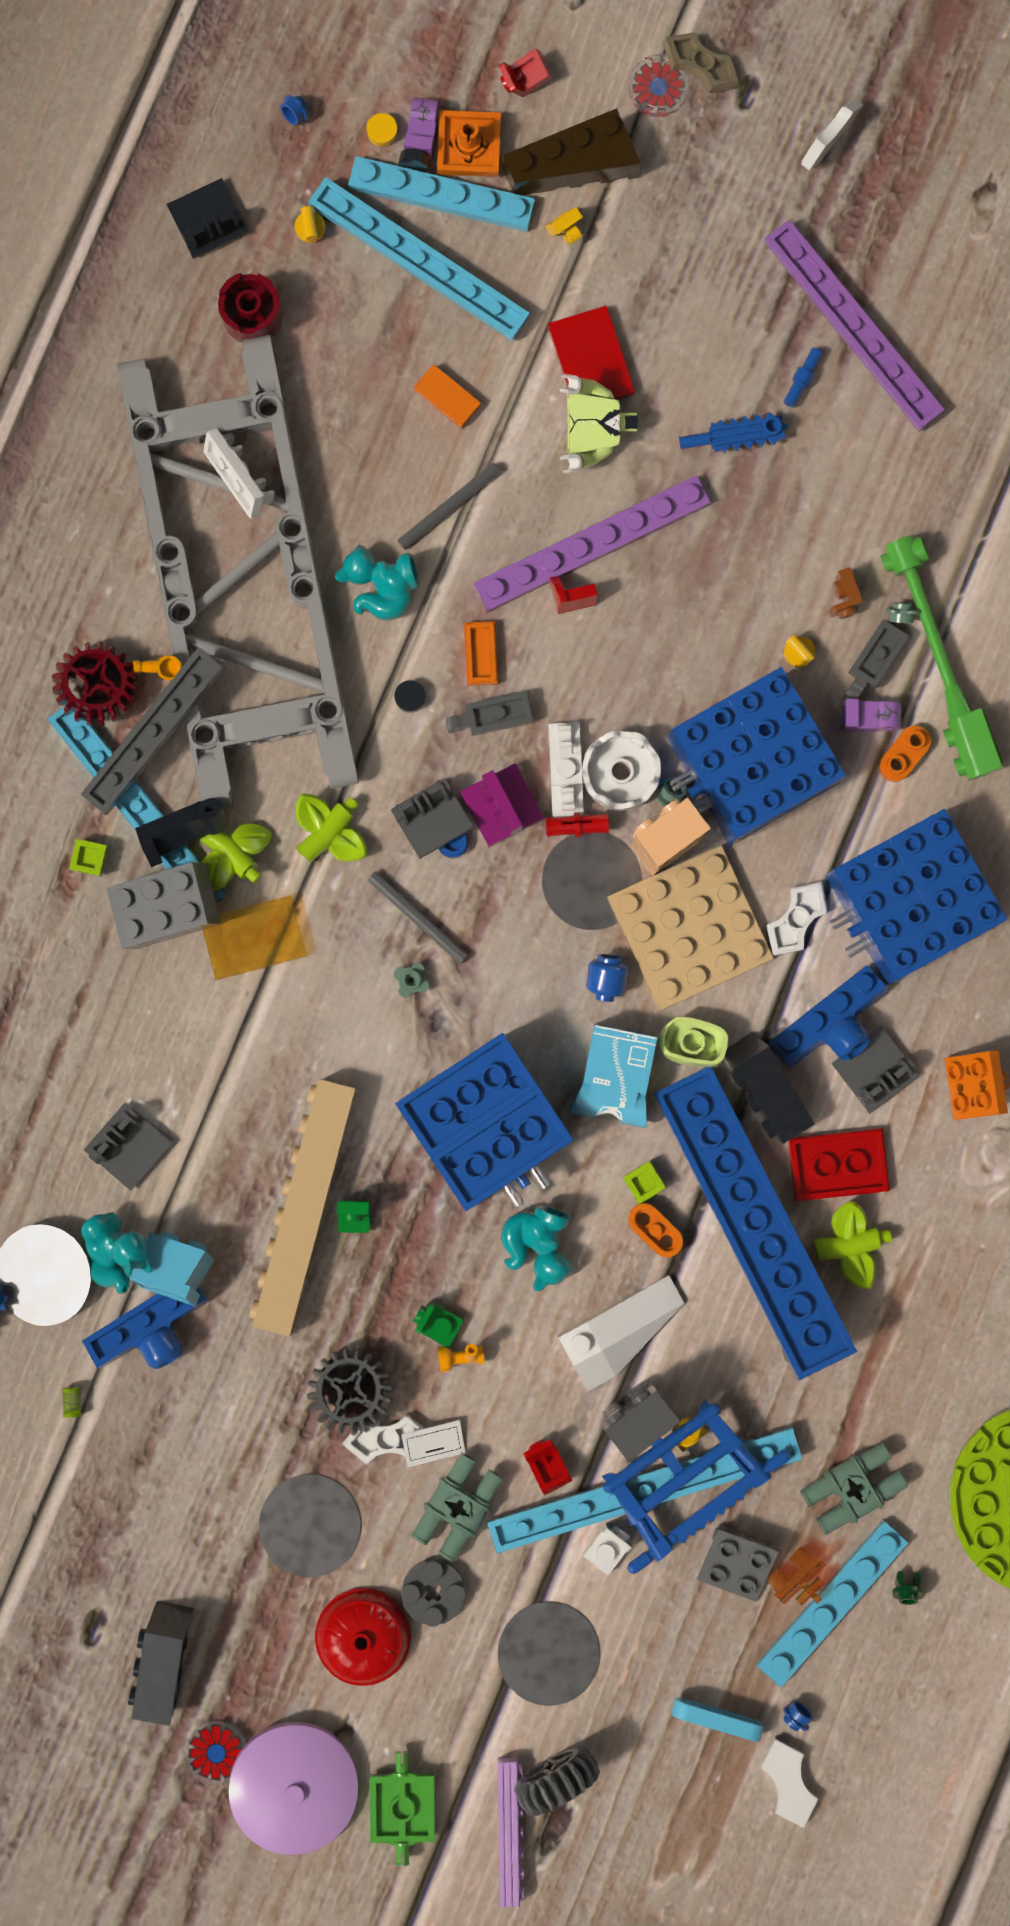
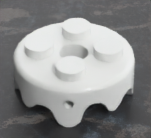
M611 731L589 746L583 760L582 777L587 792L597 803L611 810L623 811L641 806L652 796L660 781V758L647 738L637 732ZM623 763L629 767L630 775L627 779L618 780L613 776L612 768L616 764Z

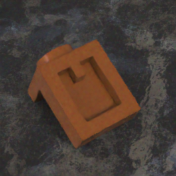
M850 567L838 571L835 577L836 581L833 582L837 598L839 600L843 599L844 602L830 608V618L839 616L841 620L858 613L856 609L860 608L863 603Z

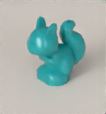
M358 545L346 556L343 568L335 574V579L342 583L351 582L355 585H363L372 582L377 593L366 592L360 594L353 602V609L358 615H362L365 609H367L374 617L385 621L398 619L404 615L410 606L411 591L419 587L416 565L412 554L409 552L400 555L396 564H388L385 561H380L376 564L370 551L363 545Z
M539 1205L534 1212L523 1211L510 1216L505 1221L501 1232L502 1245L510 1254V1257L504 1260V1264L508 1269L517 1270L525 1264L528 1255L527 1247L533 1249L538 1254L534 1262L536 1279L533 1289L535 1292L543 1290L547 1285L562 1283L574 1272L569 1260L557 1252L560 1246L558 1231L569 1226L572 1217L562 1211Z
M114 1212L94 1215L84 1223L81 1229V1235L85 1239L86 1250L89 1254L90 1276L96 1284L106 1288L115 1286L116 1292L123 1294L130 1287L129 1276L132 1275L133 1269L140 1267L146 1273L153 1272L152 1265L147 1258L148 1246L146 1237L133 1230L128 1233H119L122 1221Z

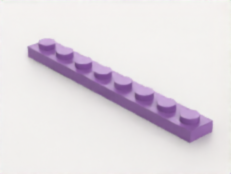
M790 220L786 221L765 238L764 243L918 432L944 412L945 409Z
M696 475L474 582V587L487 613L550 583V577L559 576L561 578L710 506L711 502Z

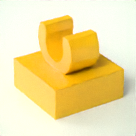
M577 207L569 208L546 224L545 228L550 236L561 233L567 244L574 243L582 237L581 232L574 223L583 218Z

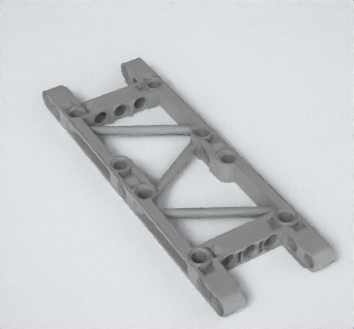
M270 334L252 339H242L244 346L242 357L250 395L160 412L154 379L151 377L150 370H148L146 359L117 364L173 656L179 659L183 667L191 657L190 648L196 650L200 647L209 655L325 693L324 695L203 718L200 701L185 718L200 799L201 801L210 798L218 799L222 803L224 810L233 809L231 796L234 793L226 750L312 733L317 734L325 775L328 776L331 789L359 784ZM273 405L277 408V411L272 416H265L261 413L263 408ZM215 428L218 429L222 436L227 433L237 434L252 430L255 433L273 430L286 498L274 494L273 501L267 505L287 511V513H284L278 519L274 534L196 600L189 575L191 570L187 552L178 538L168 536L155 467L228 492L231 491L219 475L153 453L170 450V446L194 442V445L201 444L200 441L206 439L207 431ZM152 429L155 431L151 439H140V435L144 430ZM290 525H298L301 527V531L297 536L290 537L285 534L286 528ZM280 546L290 597L297 607L308 609L322 679L187 633L197 627L199 614L275 548ZM170 548L177 549L178 555L174 560L166 561L163 559V554L166 550ZM310 585L313 587V591L308 597H300L297 595V590L300 586ZM186 608L190 610V615L185 621L175 620V614L179 609ZM324 706H335L337 708L336 715L331 719L322 718L320 712ZM210 729L214 732L210 742H198V735L202 730Z

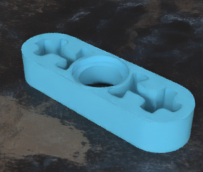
M681 1697L675 1698L671 1711L672 1716L683 1721L756 1742L761 1741L765 1727L764 1723L756 1719Z

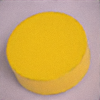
M378 113L368 120L366 127L367 136L372 144L378 147H386L396 140L398 133L397 124L392 116L386 113Z

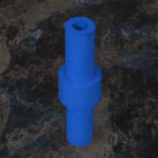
M813 347L803 366L797 368L792 378L793 384L783 401L787 406L794 408L804 388L809 387L814 378L813 371L823 355L821 350Z

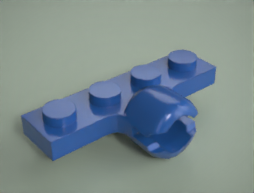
M866 965L768 1043L789 1069L822 1044L828 1045L841 1060L854 1059L865 1050L870 1042L868 1032L856 1018L861 1012L888 992L887 986Z
M199 1286L196 1290L200 1297L195 1307L155 1294L82 1340L95 1366L101 1369L134 1348L140 1350L146 1363L151 1368L159 1369L172 1363L183 1351V1347L173 1331V1325L182 1317L208 1302L201 1287Z

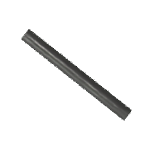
M494 463L489 465L397 540L400 546L406 550L501 473L499 468Z
M376 871L368 878L367 881L459 964L467 958V953Z

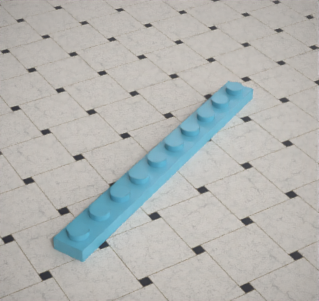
M792 1427L747 1440L743 1443L746 1449L762 1466L781 1450H788L791 1454L790 1460L785 1464L802 1460ZM727 1453L663 1502L743 1478L745 1475L730 1454ZM702 1455L679 1462L685 1469ZM663 1466L637 1474L625 1484L638 1502H640L675 1475L668 1466ZM602 1485L488 1520L487 1523L496 1553H501L626 1513L614 1493H606Z

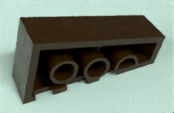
M617 108L502 155L503 172L513 194L517 195L554 191V188L570 186V188L581 187L582 184L593 182L608 183L613 182V179L626 177L628 179L639 178L641 162Z

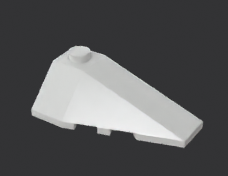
M669 1275L558 1334L559 1340L587 1391L616 1377L684 1304Z

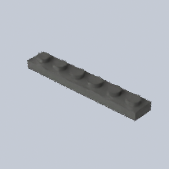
M198 647L81 795L103 814L108 815L225 668L202 648Z

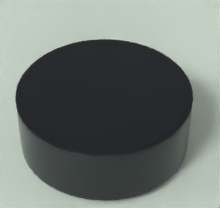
M408 148L401 151L398 165L427 173L430 157L424 151Z
M408 680L397 686L394 698L400 710L406 713H414L424 706L426 695L421 684Z

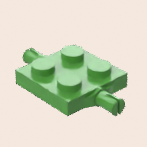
M401 1751L395 1752L396 1771L388 1774H370V1843H388L396 1846V1865H402L403 1853V1866H408L410 1864L409 1846L418 1842H435V1773H414L409 1771V1752L403 1751V1764H401Z

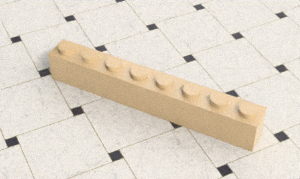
M318 1079L317 1085L311 1084L307 1102L312 1103L309 1116L303 1114L300 1123L299 1133L304 1135L301 1146L295 1145L290 1163L295 1165L293 1176H287L282 1194L287 1195L284 1208L278 1207L274 1225L279 1226L276 1239L270 1238L266 1256L271 1257L268 1270L262 1268L257 1287L263 1289L260 1300L254 1299L249 1318L254 1319L252 1327L289 1337L292 1335L357 1091L355 1088Z

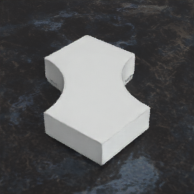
M855 98L842 106L832 122L815 139L802 159L801 165L810 171L822 161L834 143L852 124L863 107L861 102Z
M822 882L790 888V903L785 914L779 920L766 925L772 956L804 950V935L809 924L818 916L828 913Z
M406 1414L401 1420L390 1425L377 1426L367 1421L370 1427L369 1432H364L361 1424L357 1425L358 1434L353 1436L350 1433L342 1445L367 1465L375 1457L385 1453H397L405 1456L401 1434L425 1428L409 1414Z
M774 1737L760 1765V1768L771 1776L776 1785L777 1799L774 1812L804 1828L818 1801V1797L804 1785L801 1777V1762L804 1753Z

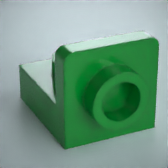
M337 1201L338 1231L342 1233H368L370 1231L371 1201Z
M430 1302L428 1307L421 1305L412 1322L418 1324L415 1332L423 1334L449 1348L464 1320L437 1304Z

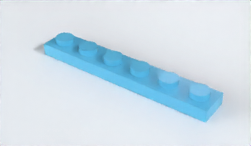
M355 156L348 183V188L352 191L528 232L535 204L534 198Z
M882 1520L757 1661L756 1665L778 1686L782 1687L907 1546L908 1542Z

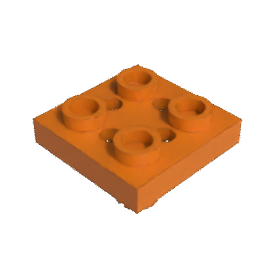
M440 110L437 175L499 177L501 112ZM481 143H483V146H486L487 143H488V144H489L488 148H486V149L482 148V147H481ZM471 158L473 159L471 163H466L464 161V159H466L467 161H470Z
M999 1050L944 1058L954 1120L1008 1113L1005 1091L1009 1089L1010 1082L1003 1083V1080L1010 1078L1007 1073L1001 1070Z

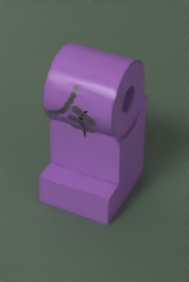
M413 98L408 130L404 141V150L413 148L424 151L430 157V161L433 158L437 132L438 100Z
M846 698L842 703L843 732L901 730V703L859 701V699Z

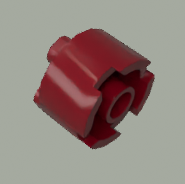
M237 273L227 279L221 287L218 310L223 326L230 336L239 342H243L242 339H252L270 334L272 337L276 333L282 322L283 313L278 291L272 281L259 273L257 275ZM247 306H249L251 309L255 308L252 311H245V308Z

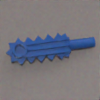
M770 412L765 419L757 414L753 421L744 416L741 423H738L732 417L728 425L722 420H719L718 424L711 422V427L707 433L679 437L680 449L711 445L715 453L720 450L726 453L729 446L738 451L742 444L750 450L754 442L761 448L766 441L775 446L778 440L786 439L784 431L789 425L782 422V415L774 416Z

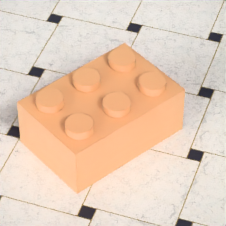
M678 798L673 800L662 809L663 811L656 821L650 817L639 825L634 832L635 835H633L634 840L631 848L652 876L662 871L700 843L711 829L688 798L682 802Z

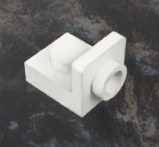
M605 1524L582 1555L608 1576L626 1552L629 1553L632 1549V1545L628 1541L630 1535L617 1525L611 1528Z

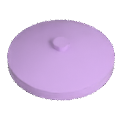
M284 1722L270 1726L256 1734L238 1754L229 1780L230 1806L240 1829L260 1847L284 1855L309 1853L333 1841L349 1823L358 1798L356 1767L345 1745L328 1730L306 1722Z

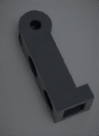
M210 798L136 827L135 830L141 848L152 868L163 863L162 855L208 834H220L228 827L229 818L222 803L218 799Z

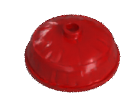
M371 1588L351 1589L333 1598L320 1614L315 1631L317 1653L325 1668L337 1679L357 1686L378 1684L394 1675L403 1665L411 1642L409 1621L402 1607L391 1596ZM363 1637L367 1640L368 1644L364 1648H359L355 1640Z

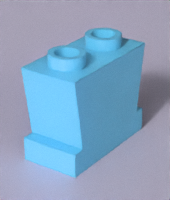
M162 1231L161 1235L149 1232L147 1258L152 1265L153 1272L146 1273L141 1268H135L129 1279L139 1288L195 1307L200 1297L196 1290L215 1259L206 1252L207 1247L198 1242L190 1241L187 1245L178 1242L179 1238L168 1232Z

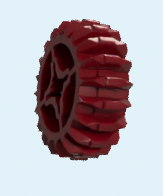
M87 641L84 651H81L75 645L73 647L74 656L65 652L63 654L65 663L57 662L56 670L59 673L52 675V681L56 683L52 687L53 694L59 695L56 698L57 705H65L64 713L69 715L75 711L74 720L79 722L84 716L89 726L92 725L95 718H99V724L103 726L107 716L112 722H115L117 720L116 711L125 715L127 713L125 705H133L134 698L131 695L137 693V686L133 684L137 681V674L131 673L132 662L124 663L126 660L124 652L115 656V647L113 645L107 651H104L101 641L97 644V649H91V644ZM97 664L92 669L82 668L85 665ZM109 668L119 677L121 682L120 689L107 679V670ZM100 677V684H96L90 690V684H94ZM70 679L76 681V685L83 689L81 700L71 692L69 688ZM103 698L109 700L105 703L93 704L94 701L97 699Z

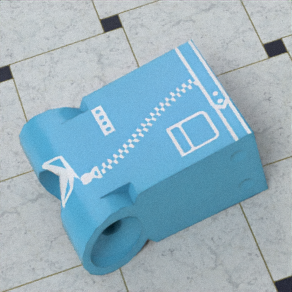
M593 1025L583 1082L569 1113L591 1118L610 1113L617 1117L621 1124L647 1128L645 1096L657 1037Z

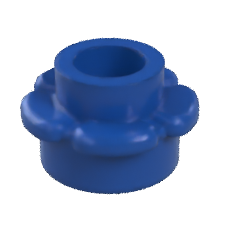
M287 95L284 99L285 102L280 105L282 115L292 125L305 122L308 119L307 103L300 96L292 97Z
M793 1701L791 1705L784 1707L785 1716L783 1718L794 1731H798L800 1728L803 1731L809 1729L808 1724L813 1720V1716L802 1703Z

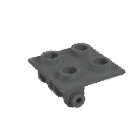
M444 778L390 809L419 859L474 828L452 792L450 785Z
M882 1026L869 1035L870 1042L868 1046L857 1057L847 1061L838 1058L831 1063L869 1114L919 1077L914 1063L909 1058L906 1059Z
M125 1102L85 1147L84 1151L89 1154L88 1157L92 1161L100 1164L132 1191L173 1143Z
M724 1526L722 1529L716 1527L712 1536L713 1542L697 1580L757 1602L779 1550L773 1548L770 1543L766 1545L756 1540L754 1541V1537L750 1536L748 1539L744 1537L745 1534L743 1533L737 1535V1533L726 1530L727 1528Z

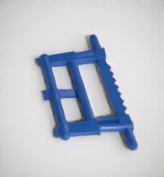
M704 1400L700 1405V1412L666 1438L658 1439L652 1444L651 1449L617 1474L610 1472L602 1476L606 1480L603 1485L604 1491L606 1493H614L628 1516L630 1526L635 1524L649 1548V1551L643 1552L628 1564V1572L636 1574L652 1563L654 1558L657 1562L662 1560L673 1550L672 1546L676 1543H685L688 1535L695 1536L698 1527L704 1529L708 1520L714 1522L717 1513L724 1515L727 1506L734 1507L736 1499L743 1500L746 1491L752 1487L756 1489L772 1477L770 1472L776 1471L787 1463L791 1458L790 1452L788 1450H781L762 1466L743 1445L745 1440L738 1437L718 1415L720 1413V1406L716 1403L709 1405L707 1400ZM707 1423L720 1443L684 1469L671 1449ZM729 1453L745 1476L666 1535H663L647 1513ZM661 1457L675 1476L638 1502L625 1483Z

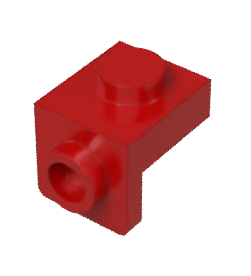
M536 48L511 65L505 62L499 65L502 73L500 80L504 88L509 93L512 92L520 97H525L553 78L541 51Z
M552 1439L537 1441L528 1448V1451L523 1453L544 1496L573 1481Z

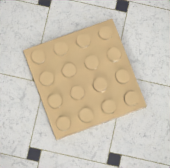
M722 845L607 897L658 1011L774 959Z

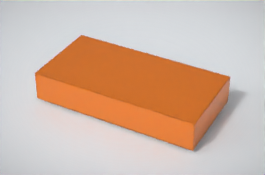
M434 364L414 386L416 393L460 429L463 428L481 406V402Z
M495 621L464 623L467 686L498 685Z

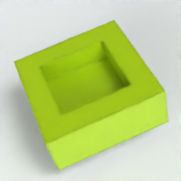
M76 839L69 870L102 877L108 846Z
M650 1161L622 1177L638 1204L643 1203L666 1188Z

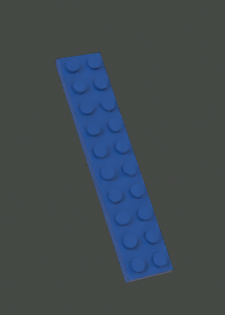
M706 1067L655 1092L654 1097L798 1381L857 1353L858 1351L712 1067Z

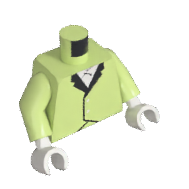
M562 374L561 377L567 378L569 381L566 389H559L561 393L567 394V453L569 454L560 457V460H569V468L563 470V473L567 474L576 473L582 468L596 465L611 455L614 446L620 444V432L637 431L638 418L637 412L620 413L619 400H615L612 391L595 380L579 378L576 375Z

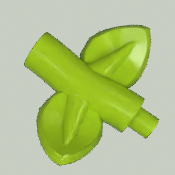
M302 793L296 803V819L299 826L312 834L305 838L295 849L310 863L326 849L330 851L335 859L344 862L357 861L366 857L368 852L364 839L358 831L347 827L354 818L351 813L359 806L358 803L349 797L343 805L337 803L331 810L327 802L313 794Z
M247 823L240 825L231 836L223 831L220 834H208L199 839L213 850L201 863H207L214 892L226 886L234 873L242 880L248 878L253 884L260 882L263 875L257 870L258 864L251 856L260 853L267 847L271 840V831L261 825Z
M849 1201L840 1206L833 1214L831 1225L833 1233L837 1237L814 1239V1249L818 1261L840 1259V1271L845 1279L860 1288L871 1289L875 1279L876 1265L874 1258L869 1252L881 1249V1244L892 1242L890 1230L878 1231L876 1227L866 1229L867 1217L864 1210L855 1201Z

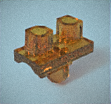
M800 1547L789 1558L800 1570L794 1577L790 1578L779 1567L767 1578L776 1591L774 1595L784 1605L802 1588L804 1591L795 1598L801 1605L809 1598H812L817 1604L822 1600L816 1592L825 1583L819 1576L810 1585L808 1582L826 1564L817 1555L814 1557L810 1552Z

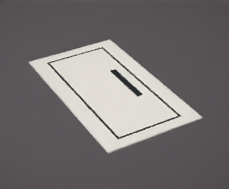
M460 1420L401 1434L407 1468L460 1455L461 1452L466 1453Z

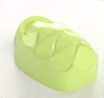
M675 1017L661 1030L658 1040V1048L664 1057L682 1065L697 1067L719 1066L724 1060L728 1045V1035L724 1029L712 1023L689 1017Z

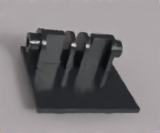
M222 178L166 204L193 259L249 233L243 222V217L239 209L236 208Z

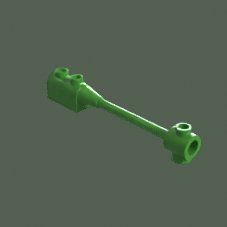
M910 535L888 543L885 546L887 553L881 555L883 565L887 573L894 571L895 576L905 575L945 686L944 693L949 728L943 730L949 748L953 746L957 748L959 758L954 759V764L960 777L966 775L968 781L1005 769L986 712L983 708L972 711L962 688L956 682L917 573L918 569L925 566L924 561L930 560L922 536L915 538L914 535Z

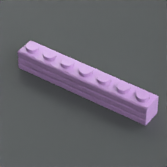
M498 1758L500 1907H520V1900H524V1887H520V1879H524V1867L519 1866V1859H523V1846H519V1838H523V1825H519V1818L523 1817V1809L518 1805L517 1795L514 1791L518 1782V1776H522V1764H518V1758Z

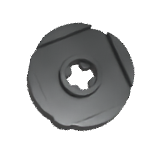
M425 1560L415 1564L407 1572L403 1581L401 1597L405 1610L417 1622L431 1627L452 1620L461 1610L465 1597L464 1582L459 1571L452 1564L442 1560ZM439 1585L441 1587L439 1591L441 1597L438 1600L435 1598L427 1599L426 1595L428 1592L425 1589L426 1586L435 1587Z

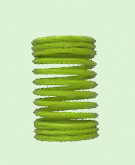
M80 1387L62 1388L63 1418L82 1416L81 1409L65 1410L81 1408V1406L65 1407L81 1405V1403L65 1404L81 1402V1400L65 1401L81 1399L80 1397L65 1398L81 1396L80 1394L65 1395L81 1393Z

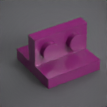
M516 763L496 773L494 770H491L482 775L481 781L460 791L488 848L544 820V816Z

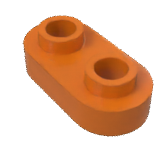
M907 727L883 755L879 762V772L886 781L896 783L904 780L928 751L931 738L923 727ZM911 736H917L920 739L919 746H913L910 743ZM891 761H899L901 769L898 771L892 769Z
M641 1203L635 1205L628 1214L630 1228L656 1254L669 1258L680 1252L683 1246L681 1233L655 1207L650 1204ZM641 1213H646L649 1216V1222L646 1225L638 1223V1216ZM664 1235H669L672 1238V1244L669 1247H663L660 1243Z

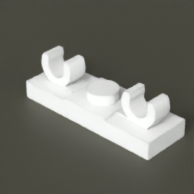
M217 428L207 431L203 450L204 454L250 519L259 517L262 505L270 504L273 501L275 492L273 490L268 492L261 491L265 489V478H258L255 481L251 478L247 464L239 458L242 454V445L230 446L234 442L235 436L233 433H227L222 436Z
M580 722L548 724L552 817L574 816V813L580 812V816L584 815Z

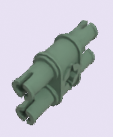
M883 1443L876 1445L858 1457L856 1454H851L848 1460L831 1470H824V1477L800 1490L808 1507L813 1506L833 1493L835 1496L838 1495L840 1497V1505L816 1518L825 1535L848 1522L852 1524L854 1522L855 1524L858 1523V1519L878 1507L880 1509L883 1508L885 1500L908 1487L899 1471L876 1484L869 1483L867 1479L868 1473L892 1459ZM848 1478L856 1485L861 1484L858 1488L860 1500L851 1493H846L850 1490Z
M461 1452L448 1475L440 1477V1483L430 1500L424 1503L425 1507L423 1509L425 1513L411 1535L418 1542L427 1545L440 1523L447 1521L451 1524L452 1530L438 1553L453 1563L468 1539L476 1537V1531L487 1512H491L492 1505L490 1503L504 1481L502 1476L488 1469L475 1492H470V1494L466 1492L463 1485L470 1476L477 1461ZM459 1500H462L464 1502L463 1509L467 1512L459 1511L457 1515L453 1514V1506L449 1502L457 1503Z

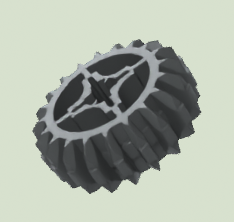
M345 1348L343 1350L344 1359H340L337 1352L334 1351L331 1353V1357L334 1360L332 1364L325 1358L320 1361L326 1368L323 1373L316 1368L312 1371L320 1379L318 1382L314 1380L308 1381V1386L317 1388V1392L308 1393L307 1398L309 1400H318L317 1403L310 1407V1410L312 1412L323 1411L318 1415L317 1421L322 1423L329 1418L330 1420L326 1426L329 1431H332L338 1423V1434L344 1435L347 1426H350L351 1435L356 1436L358 1434L357 1425L361 1424L362 1429L367 1433L370 1431L367 1421L371 1419L378 1426L381 1422L375 1416L376 1413L379 1411L385 1416L389 1413L381 1405L383 1402L393 1403V1398L385 1396L384 1392L394 1390V1386L392 1384H383V1381L388 1380L391 1375L388 1371L381 1374L378 1373L384 1367L382 1361L376 1362L373 1366L371 1365L375 1357L372 1353H369L362 1360L363 1351L357 1349L354 1358H351L350 1350ZM349 1366L359 1367L357 1372H354L346 1380L332 1376L342 1368ZM368 1371L373 1376L376 1385L374 1400L363 1392V1384ZM327 1384L338 1392V1400L333 1412L326 1402L325 1391ZM337 1384L344 1387L348 1385L350 1388L351 1384H356L354 1389L364 1400L358 1397L353 1399L351 1396L350 1400H346V1393ZM354 1404H361L369 1408L360 1416L353 1418L342 1417L344 1412H347Z
M575 1746L572 1749L568 1748L564 1752H559L555 1756L549 1757L523 1775L514 1788L517 1795L516 1798L527 1815L539 1816L551 1810H556L558 1807L576 1799L578 1795L585 1793V1790L597 1781L600 1774L597 1766L598 1763L594 1755L586 1747Z

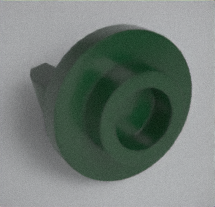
M898 1571L895 1577L896 1587L892 1590V1596L898 1599L900 1604L914 1605L918 1603V1600L924 1598V1589L919 1587L921 1583L920 1573L915 1572L913 1583L907 1584L903 1581V1572Z

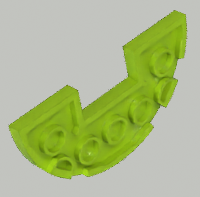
M1010 1408L988 1419L968 1438L955 1461L949 1483L950 1516L955 1534L962 1548L982 1572L995 1582L1009 1589Z

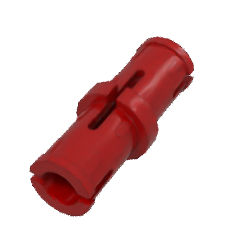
M580 812L574 813V816L545 818L547 837L575 835V838H580L581 834L609 833L608 813L580 816Z

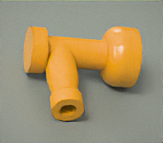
M164 655L156 660L132 662L133 673H157L160 678L171 681L182 668L179 659L172 655Z
M469 1344L466 1346L465 1351L451 1352L448 1347H438L440 1373L451 1371L452 1366L457 1364L477 1362L478 1365H484L483 1346Z

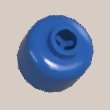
M598 954L597 959H593L589 963L586 988L591 993L596 994L595 999L613 1002L614 997L621 996L626 992L629 967L626 963L622 962V957L612 954Z

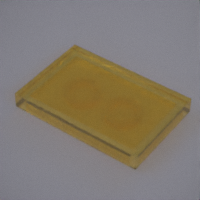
M292 896L220 914L221 925L202 930L216 981L307 957Z

